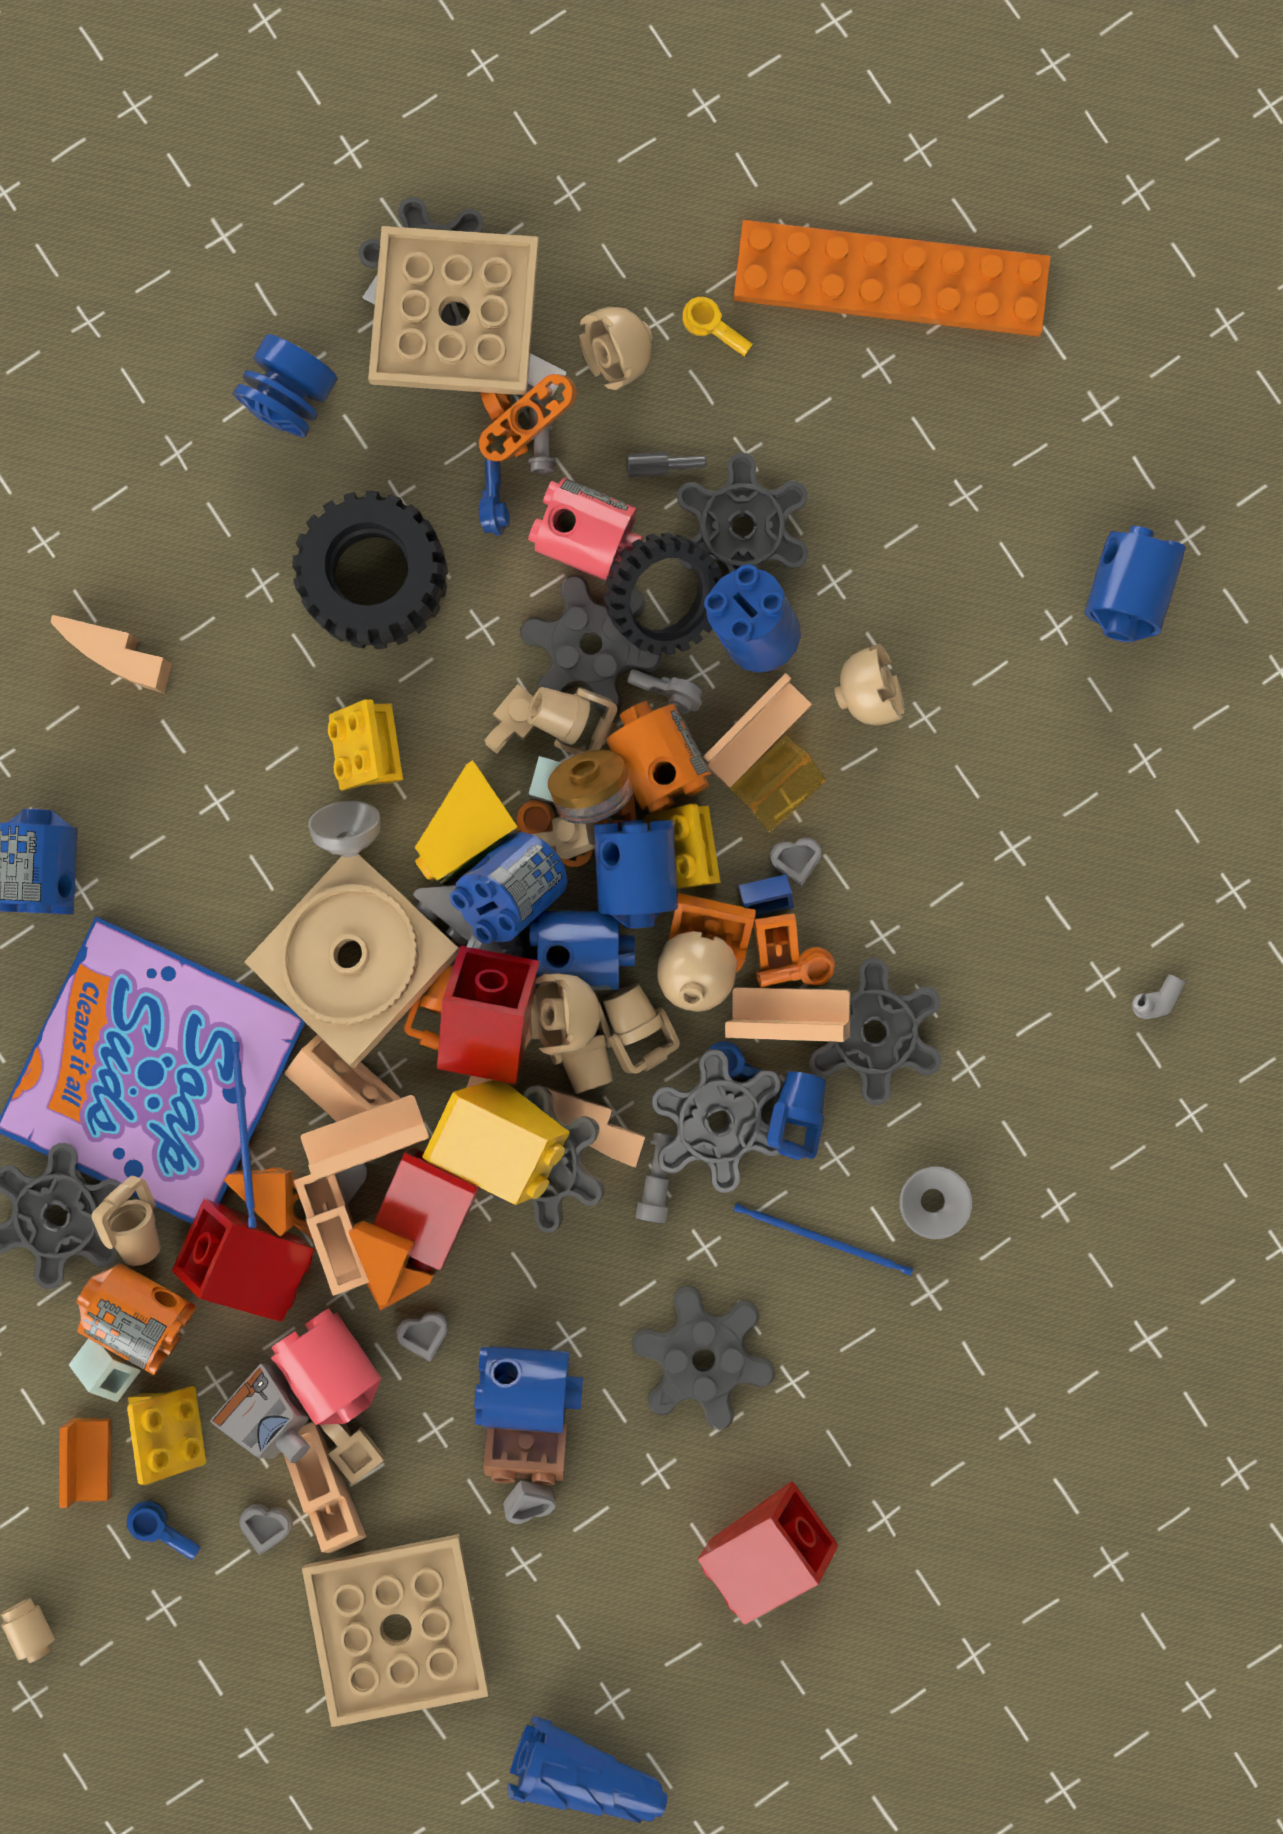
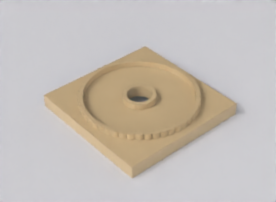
M382 226L368 376L370 384L525 395L528 387L539 238L536 236ZM452 302L462 303L470 311L468 319L458 326L447 325L441 319L443 309Z
M359 854L353 857L341 856L244 963L349 1066L356 1068L456 959L459 947ZM357 941L362 949L360 961L351 968L341 967L338 963L340 948L347 942Z
M460 1534L304 1564L302 1572L331 1727L489 1696V1686ZM400 1614L406 1617L412 1627L409 1636L402 1640L389 1638L383 1629V1621L387 1616Z

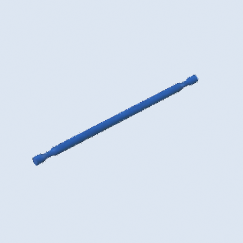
M232 1042L246 1207L249 1213L248 1228H256L242 1067L239 1060L240 1046L239 1042Z
M735 1203L733 1211L748 1214L757 1220L885 1267L895 1268L904 1274H912L913 1268L896 1264L892 1260L759 1211L749 1210Z

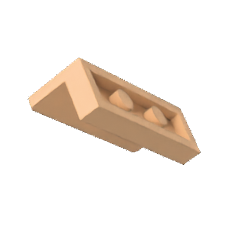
M787 673L703 756L709 770L729 789L811 707L812 704L790 683L792 678Z
M736 987L733 989L732 1019L725 1022V1038L844 1042L850 1038V991Z
M319 1035L315 1036L300 1050L285 1072V1075L336 1122L401 1099L363 1063L360 1062L356 1068L349 1066Z
M413 1095L301 1135V1141L309 1161L308 1166L314 1181L430 1139Z

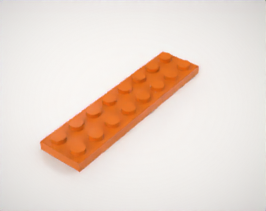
M743 220L733 301L1039 337L1043 329L1051 256Z

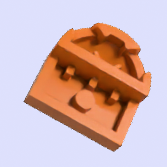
M679 893L678 909L674 912L668 940L678 934L692 931L702 932L701 937L709 938L713 941L714 936H716L733 950L737 960V973L745 962L756 910Z

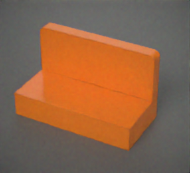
M72 1418L60 1427L59 1508H69L76 1501H108L111 1498L112 1418Z

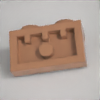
M564 1424L563 1433L487 1428L483 1465L485 1476H492L491 1480L497 1483H514L515 1478L531 1479V1483L553 1486L555 1481H563L567 1424Z

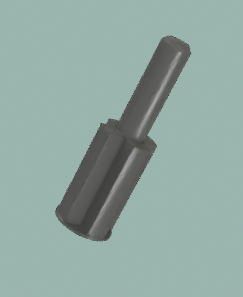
M667 452L627 454L626 460L629 478L669 475V469L703 468L707 466V457L705 455L668 458Z

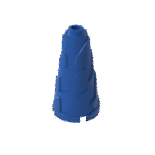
M534 1716L531 1720L535 1727L526 1725L517 1745L509 1772L519 1776L518 1785L511 1783L507 1785V1794L510 1799L524 1804L530 1802L561 1810L569 1808L598 1816L606 1814L641 1823L642 1820L652 1822L655 1817L660 1818L663 1815L668 1795L663 1792L662 1784L655 1777L615 1760L614 1756L600 1751L598 1748L582 1742V1739L552 1725L553 1722Z

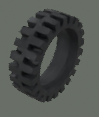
M661 533V537L656 534H650L646 536V542L638 539L631 543L634 548L631 552L624 549L619 554L623 558L620 564L615 561L613 562L610 569L614 575L613 577L607 576L605 585L609 591L604 592V601L609 605L606 607V611L612 620L611 622L630 643L645 652L647 650L655 655H660L661 651L666 655L675 654V648L682 652L690 649V641L698 644L703 640L700 633L703 630L710 633L713 629L707 619L704 601L721 579L719 575L722 573L714 559L703 548L684 536ZM666 558H679L688 562L695 570L698 579L697 596L689 612L676 624L664 629L651 630L640 625L634 619L630 607L631 593L639 576L652 564Z

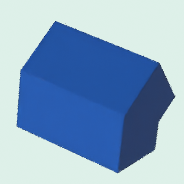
M786 874L738 885L737 887L742 907L756 910L755 917L794 908L792 891Z

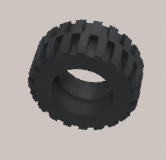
M366 491V497H357L356 493L352 492L343 495L345 501L335 505L333 500L323 505L326 511L319 518L313 514L306 522L309 527L306 535L300 533L296 541L299 553L298 555H293L292 568L296 572V578L293 580L296 591L300 594L301 602L308 613L332 637L341 642L344 640L350 642L353 647L364 649L366 645H372L375 649H385L388 643L396 641L400 645L409 641L408 635L415 631L420 634L427 628L425 622L430 616L436 617L441 608L439 605L440 598L446 595L447 584L445 578L448 575L447 562L444 557V550L432 525L423 518L421 512L412 504L407 506L403 504L401 498L389 494L387 498H383L378 491ZM380 537L393 541L401 548L407 560L408 573L401 589L389 600L370 606L357 605L345 598L339 591L335 580L336 566L345 550L352 544L366 538Z

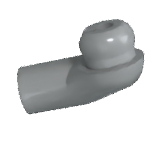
M1168 974L1159 992L1141 993L1133 998L1132 1008L1134 1014L1143 1019L1168 1015L1172 1011L1186 982Z

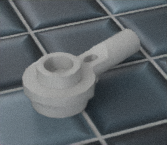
M632 669L627 680L629 684L665 696L669 700L668 704H676L681 713L687 714L690 711H698L702 704L700 699L703 694L702 690L690 681L672 677V679L666 677L658 679L636 669Z

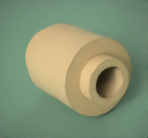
M31 1598L25 1599L1 1613L4 1620L1 1626L17 1660L27 1658L28 1663H32L51 1652L49 1644L55 1640V1637L40 1606L34 1605Z

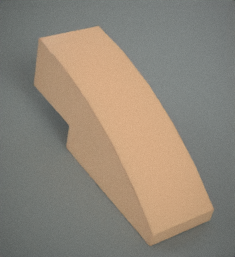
M52 615V625L85 656L123 679L165 694L172 664L163 657L136 651L138 639L126 632Z
M538 1084V1086L545 1087L551 1092L554 1113L562 1123L570 1124L575 1118L580 1116L593 1118L598 1123L600 1132L596 1141L589 1146L612 1159L636 1168L645 1140L644 1134L608 1123L613 1109L611 1107Z
M337 1173L317 1181L313 1180L311 1174L294 1180L307 1217L306 1221L333 1296L369 1283L348 1233L354 1226Z
M311 1422L304 1425L298 1431V1434L310 1446L307 1453L295 1463H291L286 1457L285 1460L303 1512L309 1514L320 1549L324 1553L331 1554L366 1538V1534L341 1472L328 1455L330 1449L318 1425Z

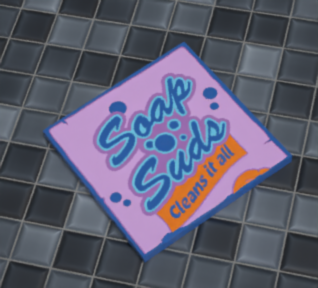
M95 916L0 1115V1134L47 1156L49 1150L54 1145L64 1142L71 1144L78 1153L76 1170L100 1181L111 1178L123 1183L130 1176L144 1179L149 1186L157 1208L192 1224L204 1198L222 1204L230 1187L223 1180L228 1174L237 1171L242 1161L233 1068L234 1054L231 1043L239 1042L240 1046L239 1060L242 1067L248 1141L250 1144L306 1023L288 1005ZM135 1190L132 1196L139 1199L138 1194Z

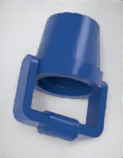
M787 1072L778 1102L773 1108L767 1136L768 1145L778 1149L781 1155L795 1160L815 1158L824 1122L825 1079L802 1072ZM785 1123L807 1127L803 1146L788 1140H782Z

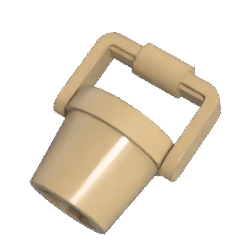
M541 687L537 690L531 701L527 720L529 724L556 737L555 747L577 755L591 750H600L602 744H606V738L609 737L615 724L613 720L617 713V706L611 699L583 688H578L577 693L572 695ZM589 700L607 707L603 716L598 721L591 737L590 746L586 750L573 744L579 739L585 728L590 711Z
M638 983L620 988L603 999L614 1031L613 1035L609 1037V1042L624 1072L636 1074L642 1070L649 1071L667 1060V1055L678 1049L680 1042L666 1012L661 1007L656 1010L654 1009ZM661 1028L668 1043L662 1047H656L640 1057L639 1061L632 1064L624 1046L637 1042Z
M603 1010L598 1025L600 1036L593 1037L587 1045L574 1052L550 1055L554 1065L562 1062L576 1094L613 1082L606 1049L612 1047L609 1042L611 1033Z
M136 1176L128 1177L116 1187L92 1213V1220L102 1243L109 1249L115 1247L123 1262L131 1266L150 1262L158 1255L161 1248L155 1225L156 1218L153 1213L156 1203L146 1180ZM136 1190L140 1200L126 1201Z

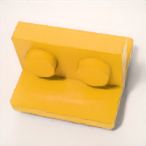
M366 699L329 714L328 735L333 743L335 756L333 768L341 791L350 790L361 785L403 781L392 703L374 704L372 699Z
M688 804L644 817V822L648 824V827H650V821L674 820L677 889L721 883L709 805L698 806L697 804Z
M187 1386L168 1393H140L128 1397L129 1405L127 1410L137 1479L140 1485H147L206 1464L197 1393L194 1386Z

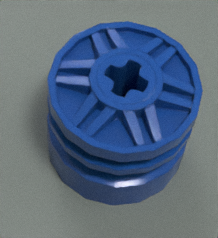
M267 334L253 356L255 363L265 371V374L246 370L242 377L251 387L238 384L232 394L259 420L277 430L286 431L304 438L308 434L310 427L302 418L314 421L318 416L316 410L306 399L325 402L338 378L328 366L302 348L278 336Z

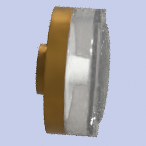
M591 750L577 754L556 767L548 779V789L559 816L563 820L575 824L592 823L615 814L628 803L633 793V785L623 758L610 750Z

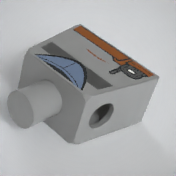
M260 1363L210 1420L214 1426L258 1458L273 1459L282 1452L291 1463H295L310 1448L309 1444L298 1434V1431L306 1424L310 1417L290 1388L282 1371L275 1365Z

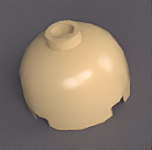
M609 306L596 310L581 319L580 325L585 324V332L579 335L583 356L595 377L599 376L600 372H602L605 379L609 381L604 384L605 387L613 390L620 389L645 372L649 366L652 354V333L649 326L627 308Z
M881 644L865 648L853 654L843 664L840 672V686L835 687V695L840 708H848L855 719L864 724L874 726L902 719L901 714L905 710L897 675L892 676L889 668L885 666L892 662Z
M692 931L678 934L666 942L659 956L657 977L663 994L673 1005L683 1010L700 1012L714 1008L727 998L735 982L737 960L733 950L722 939L714 936L713 941L709 938L701 937L702 932Z
M554 973L543 974L538 977L536 984L540 985L533 998L529 1031L533 1039L541 1040L544 1048L539 1049L543 1053L556 1055L574 1052L587 1045L596 1034L602 1016L601 1005L592 987L585 980L573 975Z

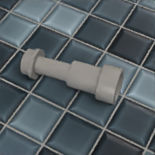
M528 384L527 392H529L533 388V386ZM555 393L552 396L550 395L545 401L539 400L538 395L534 398L535 401L544 407L547 416L551 411L545 406L552 400H555ZM529 407V429H532L537 424L538 416L536 411ZM552 423L533 439L534 457L528 459L532 473L544 474L554 472L556 459L550 457L549 430L553 428Z
M653 1133V1139L650 1140V1144L655 1145L651 1174L646 1175L642 1202L637 1203L635 1214L637 1219L666 1223L669 1207L665 1206L669 1179L666 1178L667 1172L658 1163V1154L665 1145L675 1138L673 1135Z

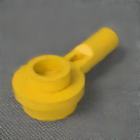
M698 296L686 303L682 312V321L690 333L696 336L713 334L743 357L746 356L753 343L721 321L722 313L712 299Z

